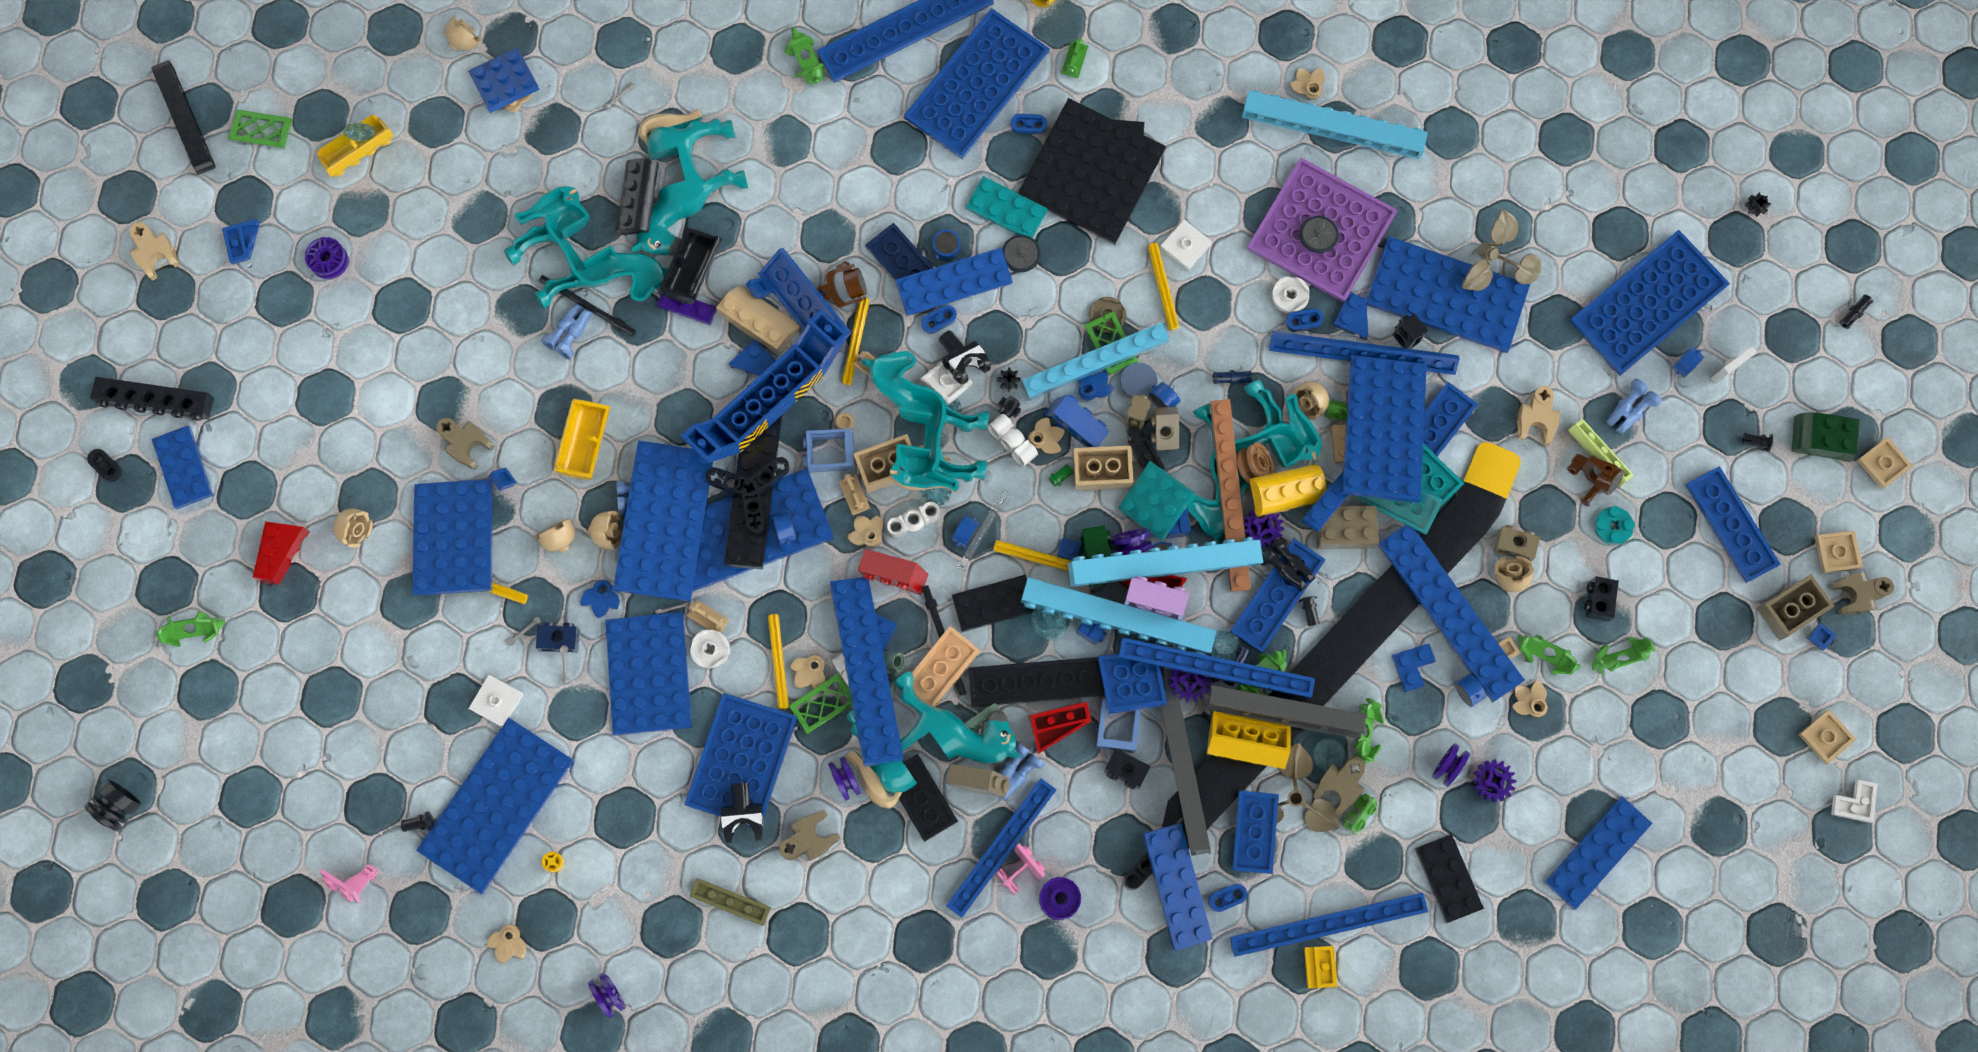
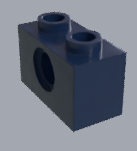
M545 622L543 625H537L536 649L539 652H560L561 646L565 645L568 647L567 652L578 653L580 629L574 626V623H563V626H555V623ZM562 633V639L554 641L555 634Z

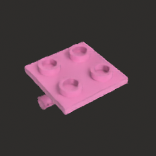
M1020 843L1015 847L1014 852L1025 865L1011 877L1002 868L996 873L1002 880V885L1004 887L1007 886L1013 895L1020 889L1012 880L1026 868L1032 872L1038 881L1046 875L1043 872L1045 870L1043 865L1038 860L1035 862L1031 857L1032 853L1025 845L1022 847Z
M366 865L367 868L364 867L363 871L344 883L321 869L320 874L323 877L322 881L326 883L325 885L333 891L338 889L346 900L350 902L355 900L359 903L361 899L358 895L370 879L374 880L377 877V870L372 865Z

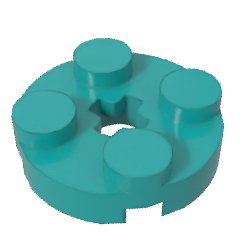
M1618 506L1605 508L1596 516L1594 522L1597 537L1602 542L1610 545H1619L1627 541L1635 528V522L1631 515ZM1611 521H1612L1613 523L1616 522V523L1618 524V525H1617L1618 530H1617V529H1613V530H1612V529L1610 528V527H1611V523H1610Z

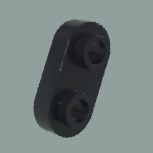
M94 449L88 454V463L103 479L108 482H115L121 477V467L105 451ZM102 457V461L98 463V459ZM115 470V473L110 476V472Z

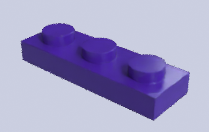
M661 294L657 304L660 309L709 326L717 311L716 306L699 300H695L694 304H684L669 299Z

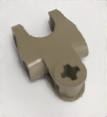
M443 418L437 423V432L449 443L444 448V451L457 462L473 470H476L478 465L470 458V450L476 445H483L491 451L495 447L481 429L470 421H467L463 427L450 418Z
M1860 572L1830 584L1829 588L1833 591L1842 589L1850 595V604L1838 609V615H1857L1878 609L1875 600L1892 594L1894 583L1887 577L1868 580L1866 573Z
M1352 756L1341 769L1332 764L1322 776L1313 797L1318 800L1328 790L1338 792L1341 801L1334 813L1340 816L1348 807L1354 804L1364 790V787L1358 783L1365 772L1364 760L1359 756ZM1359 764V770H1351L1352 765Z
M825 810L805 816L790 826L794 835L784 840L780 845V853L784 859L794 860L806 854L809 861H812L826 853L830 847L841 839L838 833L827 838H821L815 833L816 825L827 817ZM787 845L795 846L793 854L785 853Z

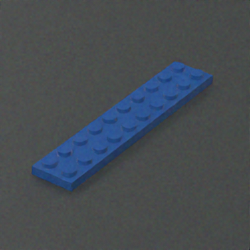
M918 0L818 49L817 54L835 83L993 5L994 0Z
M1405 525L1379 542L1378 546L1469 672L1480 682L1492 703L1525 681L1414 528Z
M859 577L830 581L863 765L865 767L903 761L904 757L869 580Z

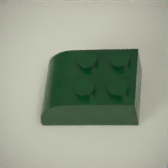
M1817 412L1797 414L1794 416L1791 452L1849 461L1857 456L1860 419Z
M1105 525L1082 529L1080 540L1085 559H1092L1093 555L1103 554L1104 557H1111V554L1114 552L1113 549H1109L1111 536L1110 531H1106ZM1107 583L1089 585L1090 593L1102 590Z

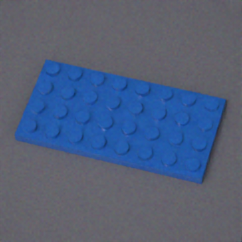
M991 8L904 114V119L963 160L1050 52V48Z
M1678 230L1572 317L1569 322L1621 376L1723 291L1730 283L1687 237Z
M1388 236L1366 302L1368 306L1400 317L1405 315L1411 316L1415 313L1426 326L1508 353L1530 284L1519 283L1513 278L1492 271L1491 282L1485 289L1480 291L1463 289V281L1473 266L1472 264Z
M1356 355L1351 356L1342 494L1412 503L1420 502L1427 364Z
M638 440L613 591L691 602L710 486L707 483L705 474L708 469L713 467V462L707 463L694 449Z
M808 468L782 477L774 483L764 565L834 539ZM733 496L706 505L693 592L753 570L724 565ZM779 512H789L796 535V540L790 541V544H780L773 520V516L778 515Z
M508 717L435 822L432 831H429L416 851L480 894H483L574 760Z

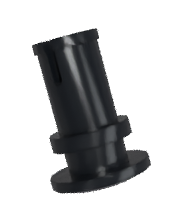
M1744 433V438H1742L1743 445L1757 446L1759 449L1766 448V452H1770L1773 446V434L1766 437L1764 434L1759 436Z
M1317 596L1304 597L1298 601L1303 602L1302 610H1305L1308 626L1320 624L1316 610L1317 603L1315 604L1314 602Z
M426 811L424 815L420 814L415 818L401 820L403 832L416 829L425 830L426 828L428 831H432L434 825L430 811Z

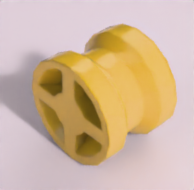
M548 852L542 858V866L545 870L556 873L563 868L564 859L556 852Z

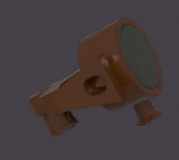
M847 261L838 264L835 270L829 271L826 275L827 284L817 288L820 294L825 290L826 295H821L825 300L832 298L837 307H844L865 300L863 295L867 294L861 270L858 267L855 268L854 264L850 265ZM842 271L846 290L850 298L853 299L847 302L840 298L835 286V275Z
M1576 454L1571 460L1572 463L1567 467V470L1575 476L1578 475L1580 470L1583 471L1586 479L1595 484L1586 496L1580 499L1581 503L1585 506H1590L1589 503L1599 491L1604 492L1606 495L1612 494L1624 476V470L1620 469L1617 465L1598 459L1595 456L1586 458L1581 454ZM1594 466L1600 471L1598 476L1594 471Z

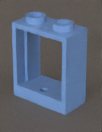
M852 428L806 431V437H803V447L807 448V455H804V467H808L809 473L855 470ZM845 439L846 463L814 465L813 440Z
M1102 699L1096 748L1115 750L1116 748L1122 752L1135 753L1141 709L1135 710L1132 742L1103 739L1107 704L1106 699Z

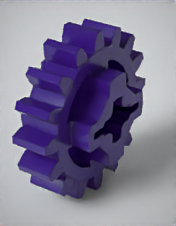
M1251 510L1249 511L1250 517L1245 516L1244 518L1247 522L1244 523V528H1246L1244 531L1245 535L1248 534L1249 537H1253V540H1260L1261 548H1263L1264 544L1269 548L1271 542L1274 543L1277 540L1276 538L1283 536L1279 532L1285 529L1280 526L1284 521L1278 520L1279 513L1276 515L1273 513L1264 515V518L1258 519L1255 518L1257 517L1255 512ZM1265 521H1267L1265 524V530L1262 531L1260 534L1261 525L1264 524ZM1251 527L1254 528L1255 535L1253 534ZM1263 536H1271L1269 539H1261Z
M1172 669L1171 673L1174 676L1169 677V681L1173 683L1169 685V688L1175 689L1172 694H1179L1180 700L1185 698V702L1188 703L1192 699L1195 703L1197 697L1201 700L1204 698L1202 693L1208 694L1209 690L1206 687H1210L1211 683L1207 682V680L1211 677L1200 675L1202 678H1199L1196 674L1188 672L1184 676H1178L1182 671ZM1191 675V681L1195 683H1193L1189 688L1188 682L1186 680ZM1178 685H1181L1183 687L1184 692L1178 687ZM1201 687L1199 692L1192 694L1193 689Z
M1493 759L1490 764L1487 760L1484 762V766L1481 764L1477 766L1480 771L1473 772L1477 776V778L1472 779V782L1477 783L1474 790L1479 789L1478 796L1485 795V801H1488L1490 798L1492 803L1497 802V799L1500 802L1504 801L1505 797L1511 796L1509 791L1516 789L1512 784L1516 783L1517 780L1511 777L1515 775V772L1510 773L1508 770L1511 766L1504 767V761H1500L1497 764L1496 759ZM1484 772H1485V776H1486V777H1485L1484 781L1482 782V776H1483V774H1484ZM1497 779L1498 782L1492 784L1491 780ZM1506 780V787L1504 789L1503 784ZM1485 788L1492 790L1493 793L1488 792Z

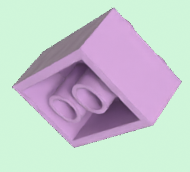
M1141 576L1131 579L1124 605L1182 620L1189 593L1185 592L1186 589L1181 587H1174L1172 589L1166 587L1167 584L1155 581V584L1147 582V578Z

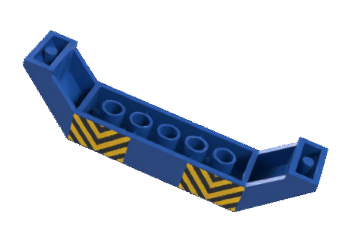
M821 309L808 321L797 342L716 416L699 424L694 423L681 435V438L707 463L741 453L824 377L848 338V333Z

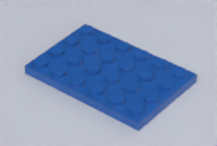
M491 479L414 484L412 594L414 596L492 591L493 482Z
M677 612L606 619L613 736L692 728L684 613Z
M723 693L684 805L721 817V807L732 806L731 784L749 783L750 804H762L764 820L798 716Z

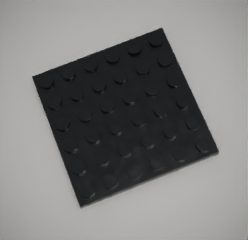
M1068 98L1017 194L1116 245L1167 146Z

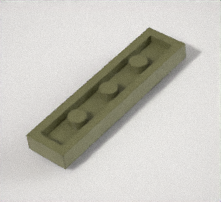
M696 878L689 895L691 898L761 926H764L771 907L699 878Z

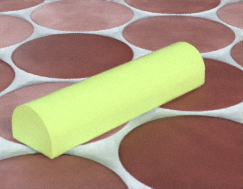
M1583 419L1568 430L1590 456H1595L1598 459L1617 465L1620 469L1624 470V476L1618 487H1621L1634 476Z

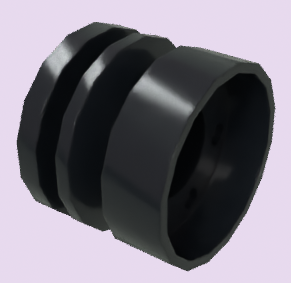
M107 779L98 790L104 798L101 799L93 796L91 798L93 803L88 802L84 808L98 823L119 832L122 828L119 822L125 824L128 821L122 813L125 812L133 815L142 803L124 787Z

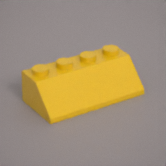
M1213 711L1207 754L1271 766L1273 768H1286L1291 752V726Z

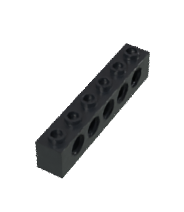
M95 377L90 399L96 402L97 406L108 408L110 405L120 410L131 408L140 413L152 411L153 414L164 416L165 413L171 414V416L176 418L187 416L196 421H201L202 419L209 420L214 397L207 392ZM117 392V395L112 398L113 393ZM136 394L135 399L130 401L132 395ZM152 397H155L154 401L152 403H149V400ZM174 399L173 403L168 406V402ZM192 402L191 407L186 409L187 404Z

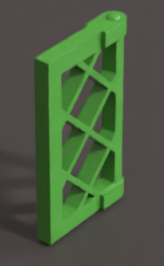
M237 109L230 130L229 140L285 148L292 119ZM242 117L252 118L243 124L241 123ZM259 119L269 122L260 127L256 120ZM255 122L258 129L249 134L245 127ZM274 123H284V125L278 130ZM273 125L276 132L266 136L262 130ZM241 129H244V131L246 132L247 135H246V136L237 135V134H238V131H240ZM259 132H262L265 137L264 139L252 138ZM280 135L279 142L270 140L275 136Z
M1114 311L1084 325L1095 349L1101 347L1099 341L1108 344L1112 343L1116 333L1120 335L1121 339L1126 337ZM1112 319L1116 329L1105 326L1106 321ZM1095 326L1102 327L1099 337H1096L1092 330ZM1104 328L1114 332L1111 342L1100 338ZM1133 357L1121 364H1117V366L1107 368L1106 371L1108 375H1112L1139 361L1137 357Z
M836 674L789 705L794 715L798 716L797 719L804 728L805 733L810 734L852 706L849 689L839 674ZM834 682H837L840 686L839 692L827 690V687ZM821 691H825L822 703L810 701L813 696ZM826 692L838 694L836 706L824 703ZM840 695H845L849 701L841 707L838 706ZM804 702H808L806 714L800 713L797 709ZM810 703L822 705L820 716L808 714ZM824 705L835 708V711L826 717H821ZM809 716L819 718V721L809 727L806 719Z

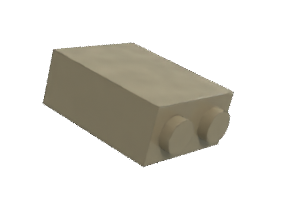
M950 764L946 784L966 792L1006 798V793L1010 787V778L993 770Z

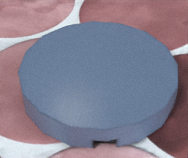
M1138 362L1127 366L1120 377L1121 389L1131 399L1134 395L1138 396V394L1149 398V393L1153 390L1152 386L1154 384L1157 386L1158 382L1156 372L1152 367Z

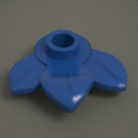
M1107 371L1079 380L1081 386L1079 395L1086 401L1093 400L1095 397L1104 398L1114 390V386L1107 384Z
M607 580L597 581L593 588L587 589L583 593L580 601L581 606H592L593 613L597 618L603 617L608 612L609 607L618 609L620 603L619 596L613 592V587ZM602 587L607 588L605 593L600 592Z

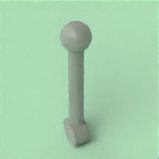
M630 82L611 102L605 103L604 108L610 110L611 106L626 92L632 90L635 85Z
M691 599V602L658 609L655 611V615L690 606L695 602Z
M535 617L533 619V622L529 624L526 628H524L521 632H519L516 636H514L513 638H508L507 644L509 646H513L515 644V641L519 637H521L524 633L531 629L535 624H540L541 619L539 617Z
M565 645L560 648L564 675L562 683L568 684L570 682L567 676L566 661L568 647Z

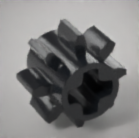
M1760 192L1756 196L1751 195L1748 198L1749 201L1745 204L1748 207V214H1754L1756 217L1760 213L1766 214L1767 208L1771 205L1768 202V196L1761 195Z
M1010 367L1005 372L1001 370L1000 374L1002 377L997 378V382H1002L1000 389L1006 388L1008 392L1013 387L1018 389L1016 382H1021V378L1016 377L1018 371L1013 372ZM1007 377H1011V382H1007Z
M1003 396L998 403V407H1000L998 412L1005 414L1009 419L1011 416L1016 418L1021 412V408H1019L1021 403L1013 396H1009L1007 399Z

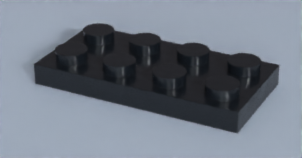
M1026 574L952 594L962 633L1035 613L1036 608L1030 609L1025 607L1024 603H1021L1027 582Z
M916 754L904 761L903 764L917 784L903 792L899 797V801L921 838L926 842L956 824L958 820L920 756Z
M1452 834L1415 848L1445 923L1484 909Z

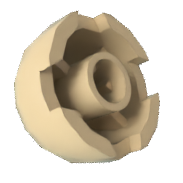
M453 15L447 22L444 31L446 38L449 40L448 45L455 51L458 49L462 51L474 49L482 41V36L478 35L477 37L474 34L475 29L461 18L457 21V17Z
M1305 381L1292 390L1293 394L1298 397L1300 410L1308 416L1309 420H1315L1327 410L1329 395L1320 383Z
M355 508L346 509L339 513L333 524V532L337 540L348 547H360L364 537L368 539L372 531L373 522L369 519V514Z
M602 512L597 514L591 521L588 528L589 536H591L595 545L602 549H616L621 544L623 528L620 529L619 520H622V517L618 512Z
M568 518L550 526L545 532L541 531L535 537L545 550L562 553L570 549L569 544L575 538V528L571 519Z
M1515 556V559L1503 557L1495 564V580L1500 588L1505 591H1523L1533 581L1534 568L1532 567V562L1525 557Z

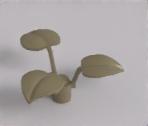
M1503 209L1500 210L1499 216L1495 220L1490 232L1493 242H1483L1479 245L1477 253L1481 256L1482 260L1477 261L1470 268L1463 281V289L1475 291L1485 289L1490 284L1493 276L1492 271L1489 269L1491 267L1489 261L1497 258L1518 267L1514 273V278L1519 283L1530 284L1539 277L1541 262L1538 256L1527 254L1518 264L1499 255L1498 248L1495 247L1504 245L1505 241L1510 242L1514 240L1518 233L1517 220L1511 213Z
M1297 743L1291 746L1286 768H1280L1285 777L1293 776L1294 790L1289 792L1286 801L1278 803L1277 824L1284 817V812L1280 807L1290 803L1292 806L1303 805L1309 809L1305 813L1304 819L1306 825L1311 830L1316 832L1337 830L1339 828V818L1334 813L1336 810L1329 801L1318 798V800L1315 799L1312 806L1304 802V795L1298 791L1297 777H1307L1312 772L1313 761L1301 744Z

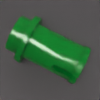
M1066 464L1055 474L1051 473L1049 481L1054 487L1060 486L1061 482L1070 475H1073L1074 472Z

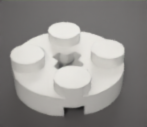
M1287 276L1276 282L1271 297L1276 308L1289 315L1292 312L1302 311L1306 307L1310 292L1308 285L1302 279ZM1286 292H1294V299L1288 298Z
M703 630L693 638L690 653L694 662L699 666L717 668L726 662L731 650L729 641L723 633L716 630ZM708 644L715 646L713 654L710 652L706 653Z

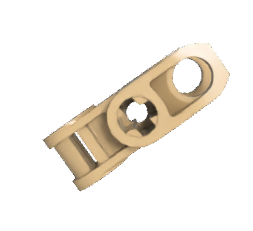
M142 222L134 223L131 226L129 233L137 248L131 250L130 254L135 263L143 269L151 280L157 279L154 265L159 259L167 258L175 268L180 265L176 251L164 233L155 236L154 232Z
M1539 387L1531 395L1530 405L1521 404L1517 418L1518 440L1524 441L1528 435L1529 427L1536 426L1542 430L1543 445L1549 446L1552 443L1554 434L1559 426L1560 411L1552 409L1554 393L1550 387Z

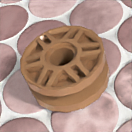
M1253 443L1249 447H1244L1238 451L1237 465L1242 477L1248 484H1250L1249 479L1275 473L1273 459L1264 445Z

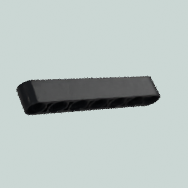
M170 60L152 66V72L197 175L215 169L214 160Z

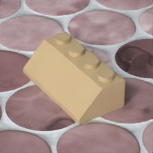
M742 285L728 292L716 307L719 316L778 356L801 328L798 323L761 298L755 299L750 291Z

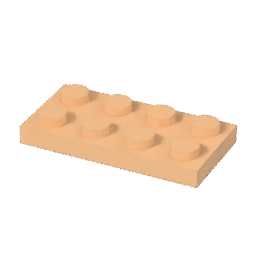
M949 626L912 672L914 676L913 688L916 695L925 703L936 707L981 650L953 627Z

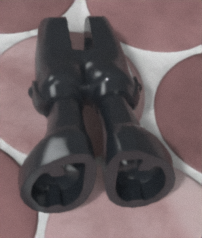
M1283 537L1276 540L1272 547L1262 554L1263 563L1260 565L1266 566L1269 563L1277 567L1279 576L1285 578L1300 591H1303L1307 585L1299 576L1308 583L1315 579L1313 573L1301 561V557L1290 553L1287 548V540ZM1275 553L1280 554L1282 557H1284L1287 561V564L1283 562Z

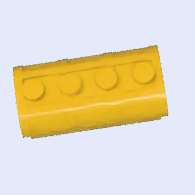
M372 114L317 150L318 153L316 154L331 178L334 176L338 177L348 167L357 165L363 157L375 153L376 149L381 145L389 144L394 135L380 117Z
M573 398L554 465L555 472L572 478L592 480L611 406Z
M1316 464L1249 479L1257 517L1317 503L1327 491L1323 470Z

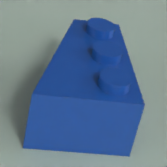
M1072 395L1056 398L1043 414L1044 417L1048 418L1051 416L1059 422L1057 424L1059 428L1065 427L1072 433L1071 436L1086 447H1098L1110 432L1103 421L1096 420L1092 416L1093 413L1085 407L1082 408L1078 404V400Z

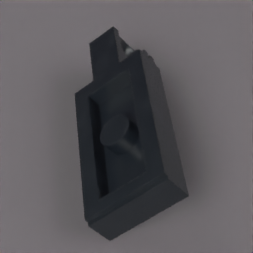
M1135 426L1128 429L1127 434L1131 439L1128 443L1142 469L1144 470L1149 461L1165 470L1148 437L1143 433L1139 435Z

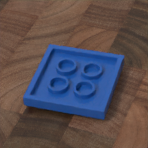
M518 47L468 71L489 113L540 90Z
M1119 653L1098 656L1108 714L1167 705L1159 666L1118 658Z

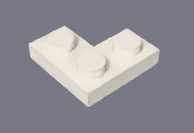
M1855 780L1853 798L1840 795L1833 796L1831 815L1873 823L1878 784Z

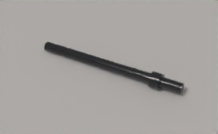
M542 275L539 279V281L543 284H545L546 281L550 280L548 277ZM564 289L558 292L612 324V327L616 330H622L632 337L636 334V330L626 325L625 321L611 316L570 290Z
M926 585L922 587L926 599L925 605L927 610L930 611L940 639L945 630L937 610L938 604L936 599H933L930 587ZM960 676L955 685L959 696H964L967 693Z

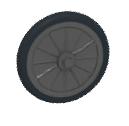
M1313 216L1302 224L1299 236L1302 244L1309 251L1325 253L1335 247L1338 242L1339 232L1335 223L1329 218Z
M1016 235L1009 238L1002 248L1008 268L1015 272L1022 273L1032 270L1039 263L1041 257L1038 243L1026 235Z

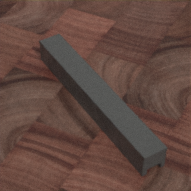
M1211 685L1208 693L1207 711H1217L1361 739V734H1364L1367 714L1213 685Z
M1178 697L1168 700L1167 705L1161 706L1186 833L1191 856L1211 854L1181 703Z

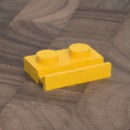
M1334 946L1305 947L1307 989L1337 987Z

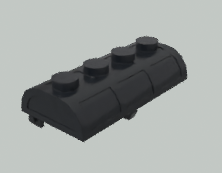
M647 158L626 161L615 231L617 235L626 236L649 232L652 208L655 202L654 194L659 162Z
M687 227L661 283L660 292L674 301L694 304L722 242V238Z

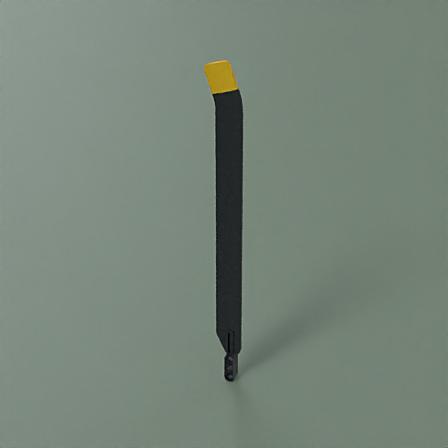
M1489 442L1479 444L1464 478V484L1461 486L1458 494L1433 521L1428 533L1420 534L1421 539L1447 574L1489 531L1501 514L1521 463L1520 457L1516 453ZM1392 565L1291 670L1290 673L1315 678L1312 698L1273 690L1268 696L1324 706L1420 604ZM1291 726V740L1303 728ZM1211 755L1198 768L1195 776L1207 830L1239 797V790L1244 791L1267 767L1266 765ZM1177 791L1167 801L1161 828L1182 823L1188 849H1190L1179 793ZM1148 853L1124 876L1123 885L1126 889L1136 890L1153 873L1152 868L1149 872H1145L1141 868L1142 862L1147 861L1150 863ZM1129 876L1137 878L1138 883L1136 886L1128 884L1127 878Z

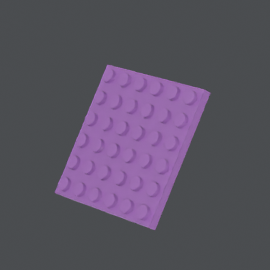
M1300 157L1247 246V250L1344 303L1398 210ZM1324 216L1335 223L1338 228L1339 238L1333 249L1325 253H1314L1304 247L1300 240L1299 232L1302 224L1308 218Z

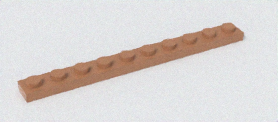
M1230 399L1210 401L1224 538L1225 540L1234 539L1235 542H1242V539L1245 538L1231 404ZM1248 566L1228 569L1230 592L1251 590Z

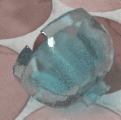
M1036 607L1031 617V626L1033 632L1041 639L1055 641L1066 634L1071 620L1063 618L1060 613L1048 614L1043 612L1042 608Z

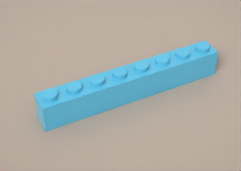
M1158 323L1022 380L1023 388L1030 401L1168 343L1169 337L1163 323Z

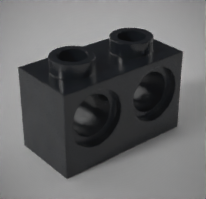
M1414 313L1411 316L1405 315L1398 321L1399 324L1395 326L1396 330L1392 336L1402 348L1412 349L1423 340L1429 330Z
M1596 576L1588 582L1586 591L1589 593V596L1584 605L1586 617L1610 621L1614 618L1619 580ZM1598 585L1604 587L1605 593H1601L1598 590ZM1596 604H1600L1602 606V612L1596 609Z

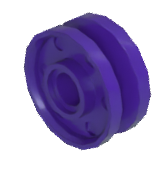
M321 237L314 240L305 251L307 266L317 277L322 279L339 277L345 272L349 263L347 251L337 240L330 237ZM330 256L328 260L324 261L325 257Z
M1134 529L1112 536L1111 544L1120 545L1113 549V552H1122L1123 555H1129L1130 551L1141 550L1143 553L1152 549V542L1144 540L1150 536L1149 529Z
M1456 743L1448 749L1432 774V777L1436 780L1443 774L1446 775L1443 781V785L1446 787L1453 783L1470 757V752L1467 750L1458 756L1459 745Z
M843 756L839 758L841 768H837L833 762L828 763L839 791L844 800L847 801L850 799L848 790L852 789L857 796L861 792L856 778Z
M1056 877L1050 879L1044 884L1039 894L1041 910L1047 917L1053 920L1063 921L1071 918L1078 911L1081 904L1079 887L1068 878ZM1063 894L1065 896V903H1056L1055 895Z
M603 972L599 975L601 985L592 979L588 982V986L601 1010L608 1018H612L615 1016L612 1008L613 1005L620 1011L626 1009V1005L612 980Z

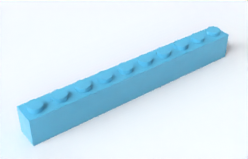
M1248 90L1242 118L1416 159H1420L1424 152L1428 132L1420 128H1408L1403 124H1391L1381 119L1374 120L1365 115L1357 116L1347 111H1335L1330 107H1318L1313 103L1305 104L1295 99L1280 98L1274 94H1262V92L1257 90Z
M1253 537L1243 538L1242 542H1235L1234 539L1225 540L1223 544L1218 545L1214 541L1204 543L1205 546L1198 547V544L1186 545V548L1179 549V546L1167 547L1165 551H1160V548L1149 549L1147 553H1142L1141 550L1130 551L1129 555L1116 552L1112 553L1111 557H1104L1103 554L1093 555L1092 559H1085L1084 556L1075 557L1073 561L1068 563L1070 585L1074 587L1126 581L1136 578V576L1152 578L1256 566L1263 563L1260 540H1253Z
M1029 577L1021 599V603H1024V606L1030 609L1042 608L1043 612L1048 614L1060 613L1065 619L1073 620L1074 617L1081 619L1080 622L1083 624H1099V628L1104 630L1116 629L1122 635L1129 636L1133 634L1137 635V639L1143 641L1151 639L1155 640L1156 644L1167 647V644L1175 646V649L1190 650L1203 655L1211 653L1216 635V630Z

